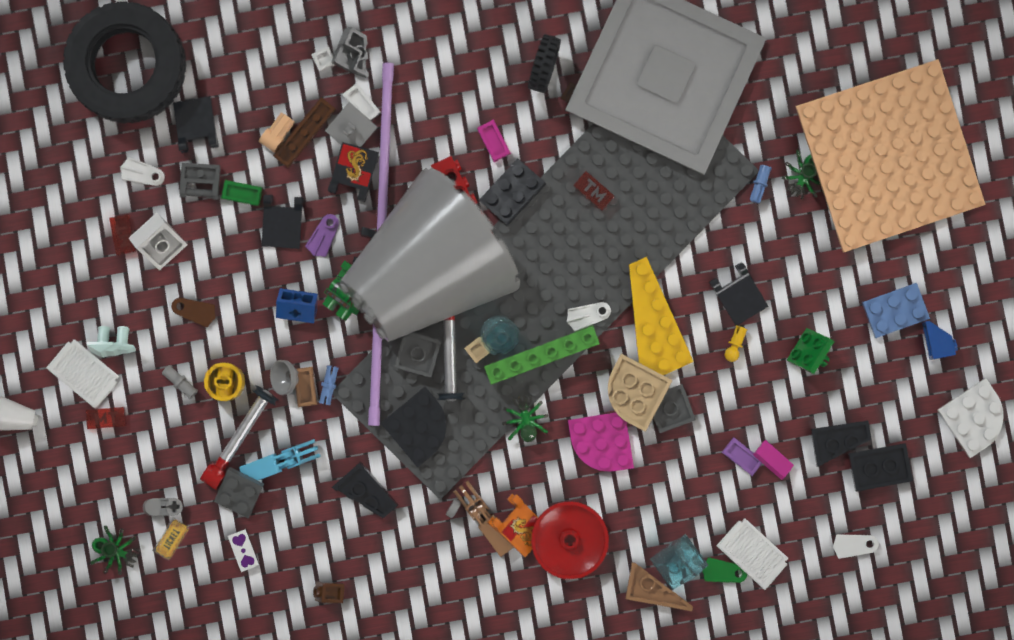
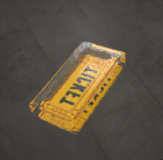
M172 518L152 551L169 561L190 527Z

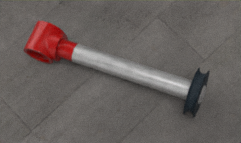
M455 316L443 320L445 393H439V399L437 400H463L462 395L465 394L456 393Z
M255 385L257 387L256 390L252 391L258 395V398L216 463L209 464L200 477L201 481L215 490L223 482L227 472L225 468L267 403L269 402L276 406L275 402L279 401L269 391Z

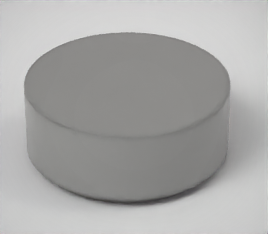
M455 498L445 515L453 518L461 502Z

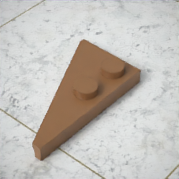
M635 562L631 563L625 599L688 611L693 610L691 604Z

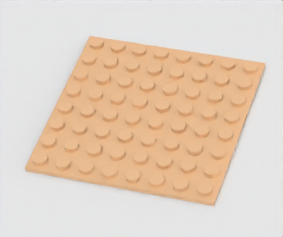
M939 59L795 106L843 253L986 205Z

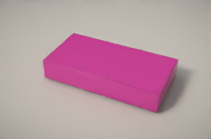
M494 120L477 128L493 162L511 154Z
M766 440L753 453L760 462L781 480L786 477L794 466Z

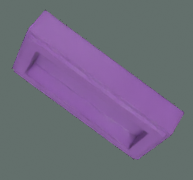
M734 437L722 451L725 456L751 476L754 475L762 464L753 455L751 450Z

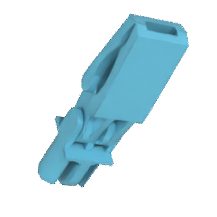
M315 439L285 449L281 451L282 454L276 455V453L240 466L239 469L241 473L256 480H261L282 472V468L287 467V469L319 458L321 455L319 453L303 459V455L318 450V447L315 446L302 452L300 451V448L315 443Z

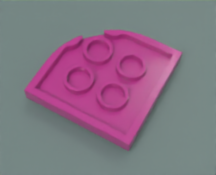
M617 413L568 420L572 446L578 457L585 464L594 469L608 472L634 468L627 422Z

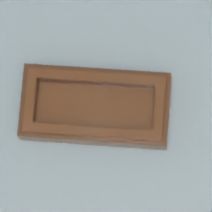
M313 367L298 368L299 381L296 385L298 407L318 405Z

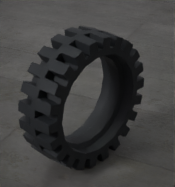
M546 34L543 35L531 70L528 89L546 93L558 57L561 39Z

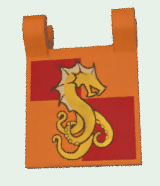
M511 494L507 500L515 506V509L503 523L494 517H491L487 523L499 532L523 557H526L532 550V530L538 516L524 504L517 494Z

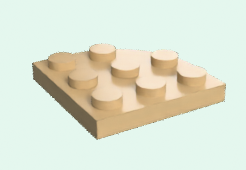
M621 354L608 381L610 403L615 412L624 421L646 432L673 380Z

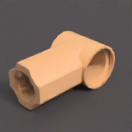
M281 112L272 126L267 128L262 134L259 143L275 153L283 144L284 137L295 122Z

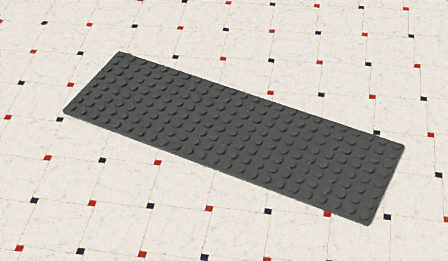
M592 124L545 172L541 179L546 185L508 226L501 220L493 226L492 233L496 234L498 240H503L518 270L516 278L518 277L520 280V287L513 293L455 315L456 393H465L462 395L463 400H437L439 399V393H445L443 320L412 332L442 341L432 378L394 368L402 337L389 342L385 338L382 340L379 403L380 426L368 425L372 351L334 389L333 396L438 498H443L515 424H507V421L520 418L506 410L512 409L520 414L521 407L524 408L526 406L528 410L585 350L492 385L484 366L575 333L567 323L568 309L604 302L611 308L610 316L591 325L594 327L597 337H599L632 303L629 264L647 257L655 277H657L758 173V169L723 135L705 175ZM588 179L596 184L595 187L591 185L587 191L584 190L590 184L587 181ZM597 187H599L598 195L607 193L600 202L597 201L600 197L596 198V193L593 197L591 196ZM603 307L599 308V313L601 315L605 314L606 309ZM480 337L491 353L476 364L464 348ZM423 387H426L444 411L446 433L440 448L417 468L382 426L381 422Z

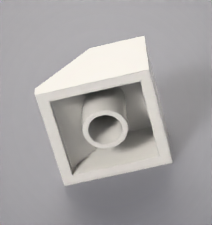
M157 212L129 237L135 248L159 271L188 245Z

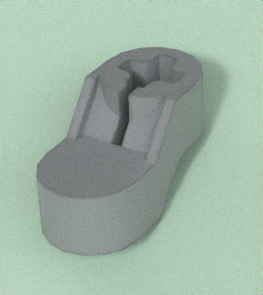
M152 498L146 500L142 508L148 516H175L181 513L183 505L176 498Z

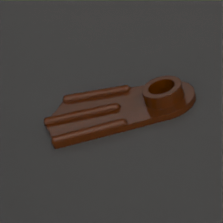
M176 298L171 305L172 311L175 314L204 327H208L216 318L214 304ZM179 303L184 304V308L182 310L177 309V305Z

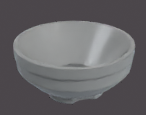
M278 360L271 367L270 381L274 391L279 395L289 394L294 390L299 381L297 369L287 360Z

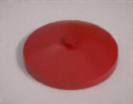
M565 501L550 506L538 517L532 530L531 544L536 560L548 573L563 579H577L589 575L603 562L608 550L609 536L603 519L594 509L583 503Z

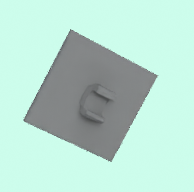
M348 102L325 131L340 145L344 142L362 147L378 127L352 103Z

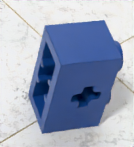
M280 288L276 301V318L314 323L317 313L318 294Z

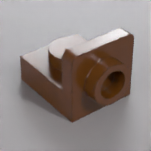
M317 581L313 589L315 601L321 603H343L345 584Z

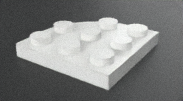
M986 378L937 409L968 458L975 456L991 445L1002 428L1003 407L998 395Z

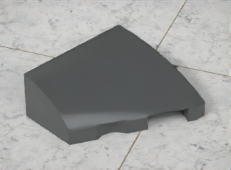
M352 27L344 29L331 63L353 74L368 78L369 72L366 71V60L368 59L366 51L367 36Z

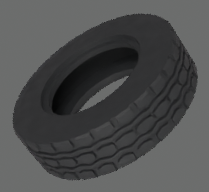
M124 1L104 4L102 7L99 6L83 16L79 23L77 22L66 41L63 67L69 88L87 109L106 120L127 124L129 122L137 123L142 120L151 119L172 104L173 99L178 96L181 90L180 87L184 83L186 55L180 37L164 17L145 5ZM121 33H135L148 39L154 49L156 59L154 72L148 82L138 90L129 93H116L105 89L100 83L95 69L96 57L101 46L111 37Z

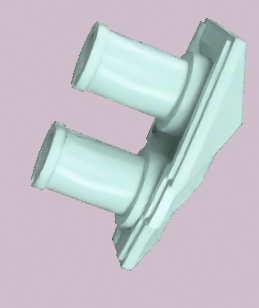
M107 326L98 327L97 342L87 343L91 353L103 358L136 351L134 345L128 344L129 328L125 326L117 327L116 343L109 342L110 327Z

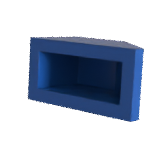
M930 321L922 322L930 360L956 355L955 351L958 350L957 342L955 339L953 340L950 334Z

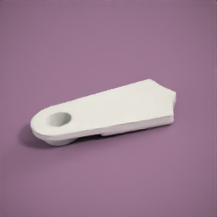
M128 157L120 166L122 180L158 186L165 179L162 170L131 157ZM155 173L159 175V178L157 180L152 179V176Z
M604 302L568 309L567 323L574 332L607 319L611 314V308ZM601 307L606 309V313L603 315L599 313V308Z
M837 534L832 547L838 559L873 553L878 549L879 542L872 535ZM869 540L873 541V546L870 548L866 546Z

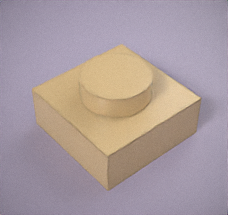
M480 337L464 348L476 364L491 353Z

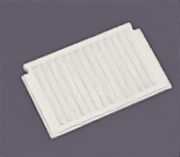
M75 339L72 343L68 341L46 367L95 409L99 407L118 384L116 379L119 376Z
M743 519V522L738 520L716 545L764 590L768 588L787 566L785 561L788 560V557L746 519Z

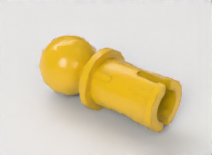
M736 325L733 337L728 342L731 344V347L727 348L724 354L727 361L735 362L738 360L740 355L738 348H743L742 343L748 329Z

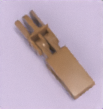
M466 481L465 483L476 497L475 499L470 496L463 485L459 488L468 499V504L457 490H454L453 493L471 518L478 521L479 529L499 556L502 557L514 547L487 523L491 517H496L494 514L490 515L486 503L471 483Z

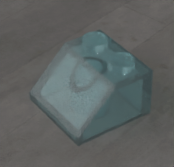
M686 534L674 540L650 558L672 590L696 577L708 566Z

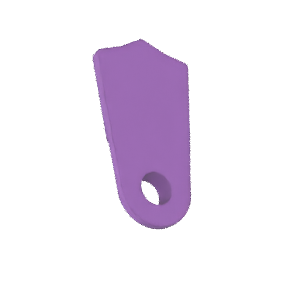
M332 214L325 215L305 245L313 256L327 257L339 226L338 218ZM332 219L333 225L327 226V220Z

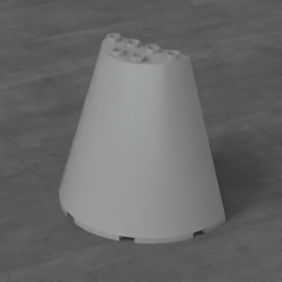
M425 168L419 173L339 282V287L343 293L351 296V301L358 310L360 308L364 310L366 321L370 325L373 323L377 328L376 332L381 339L385 338L387 342L513 293L520 287V280L518 277L516 278L518 270L503 240H498L496 234L492 233L493 225L465 192L460 194V191L454 187L456 183L433 168L429 170Z

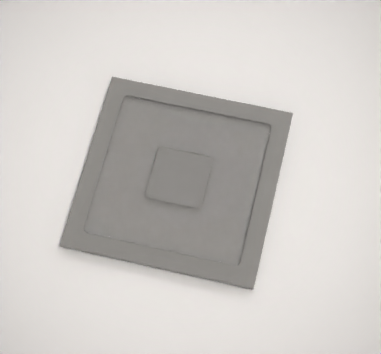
M616 0L565 111L705 175L767 38L685 0Z

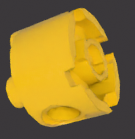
M217 363L205 374V390L215 400H234L244 390V374L240 368L233 364Z

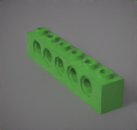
M591 326L484 367L492 385L594 347L600 343L594 327Z

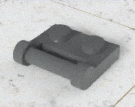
M182 163L180 197H210L212 200H219L221 166ZM187 183L213 184L212 190L187 188Z

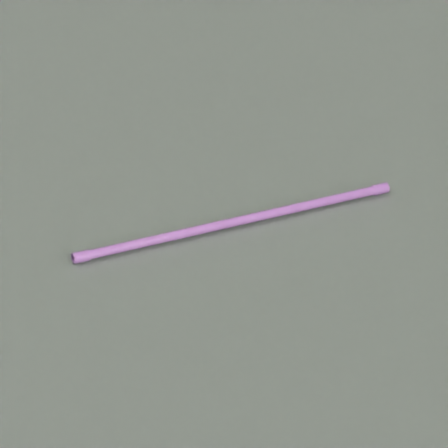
M393 63L382 64L383 88L377 230L387 218ZM374 324L368 425L380 426L379 403L382 339L377 334V328Z

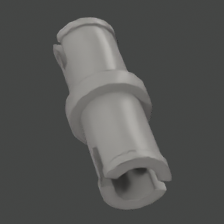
M168 365L163 370L162 375L174 384L173 387L183 392L189 400L197 394L198 390L186 380L187 378L184 375L181 376L173 369L171 365Z

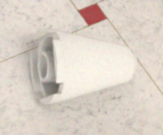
M0 396V431L32 430V426H37L39 415H35V410Z

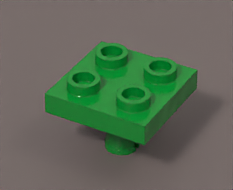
M806 328L791 351L787 361L815 374L819 366L825 367L827 365L823 360L829 362L830 358L827 356V353L834 341L829 337Z

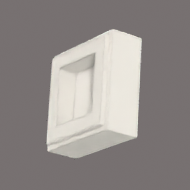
M329 46L311 54L319 72L335 66L331 63L333 55Z

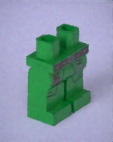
M344 260L340 266L342 270L336 279L331 282L329 289L327 288L324 292L328 296L324 300L323 305L331 311L338 304L341 305L336 315L346 321L352 313L357 315L360 310L353 305L351 296L344 294L339 287L340 280L352 266V264Z

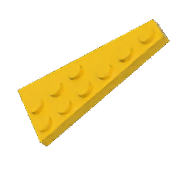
M647 257L629 264L638 363L661 375H666L694 362Z

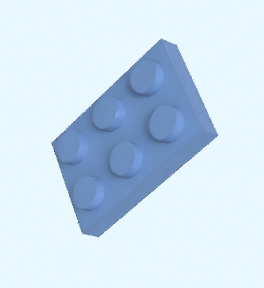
M917 283L862 302L874 338L930 319Z

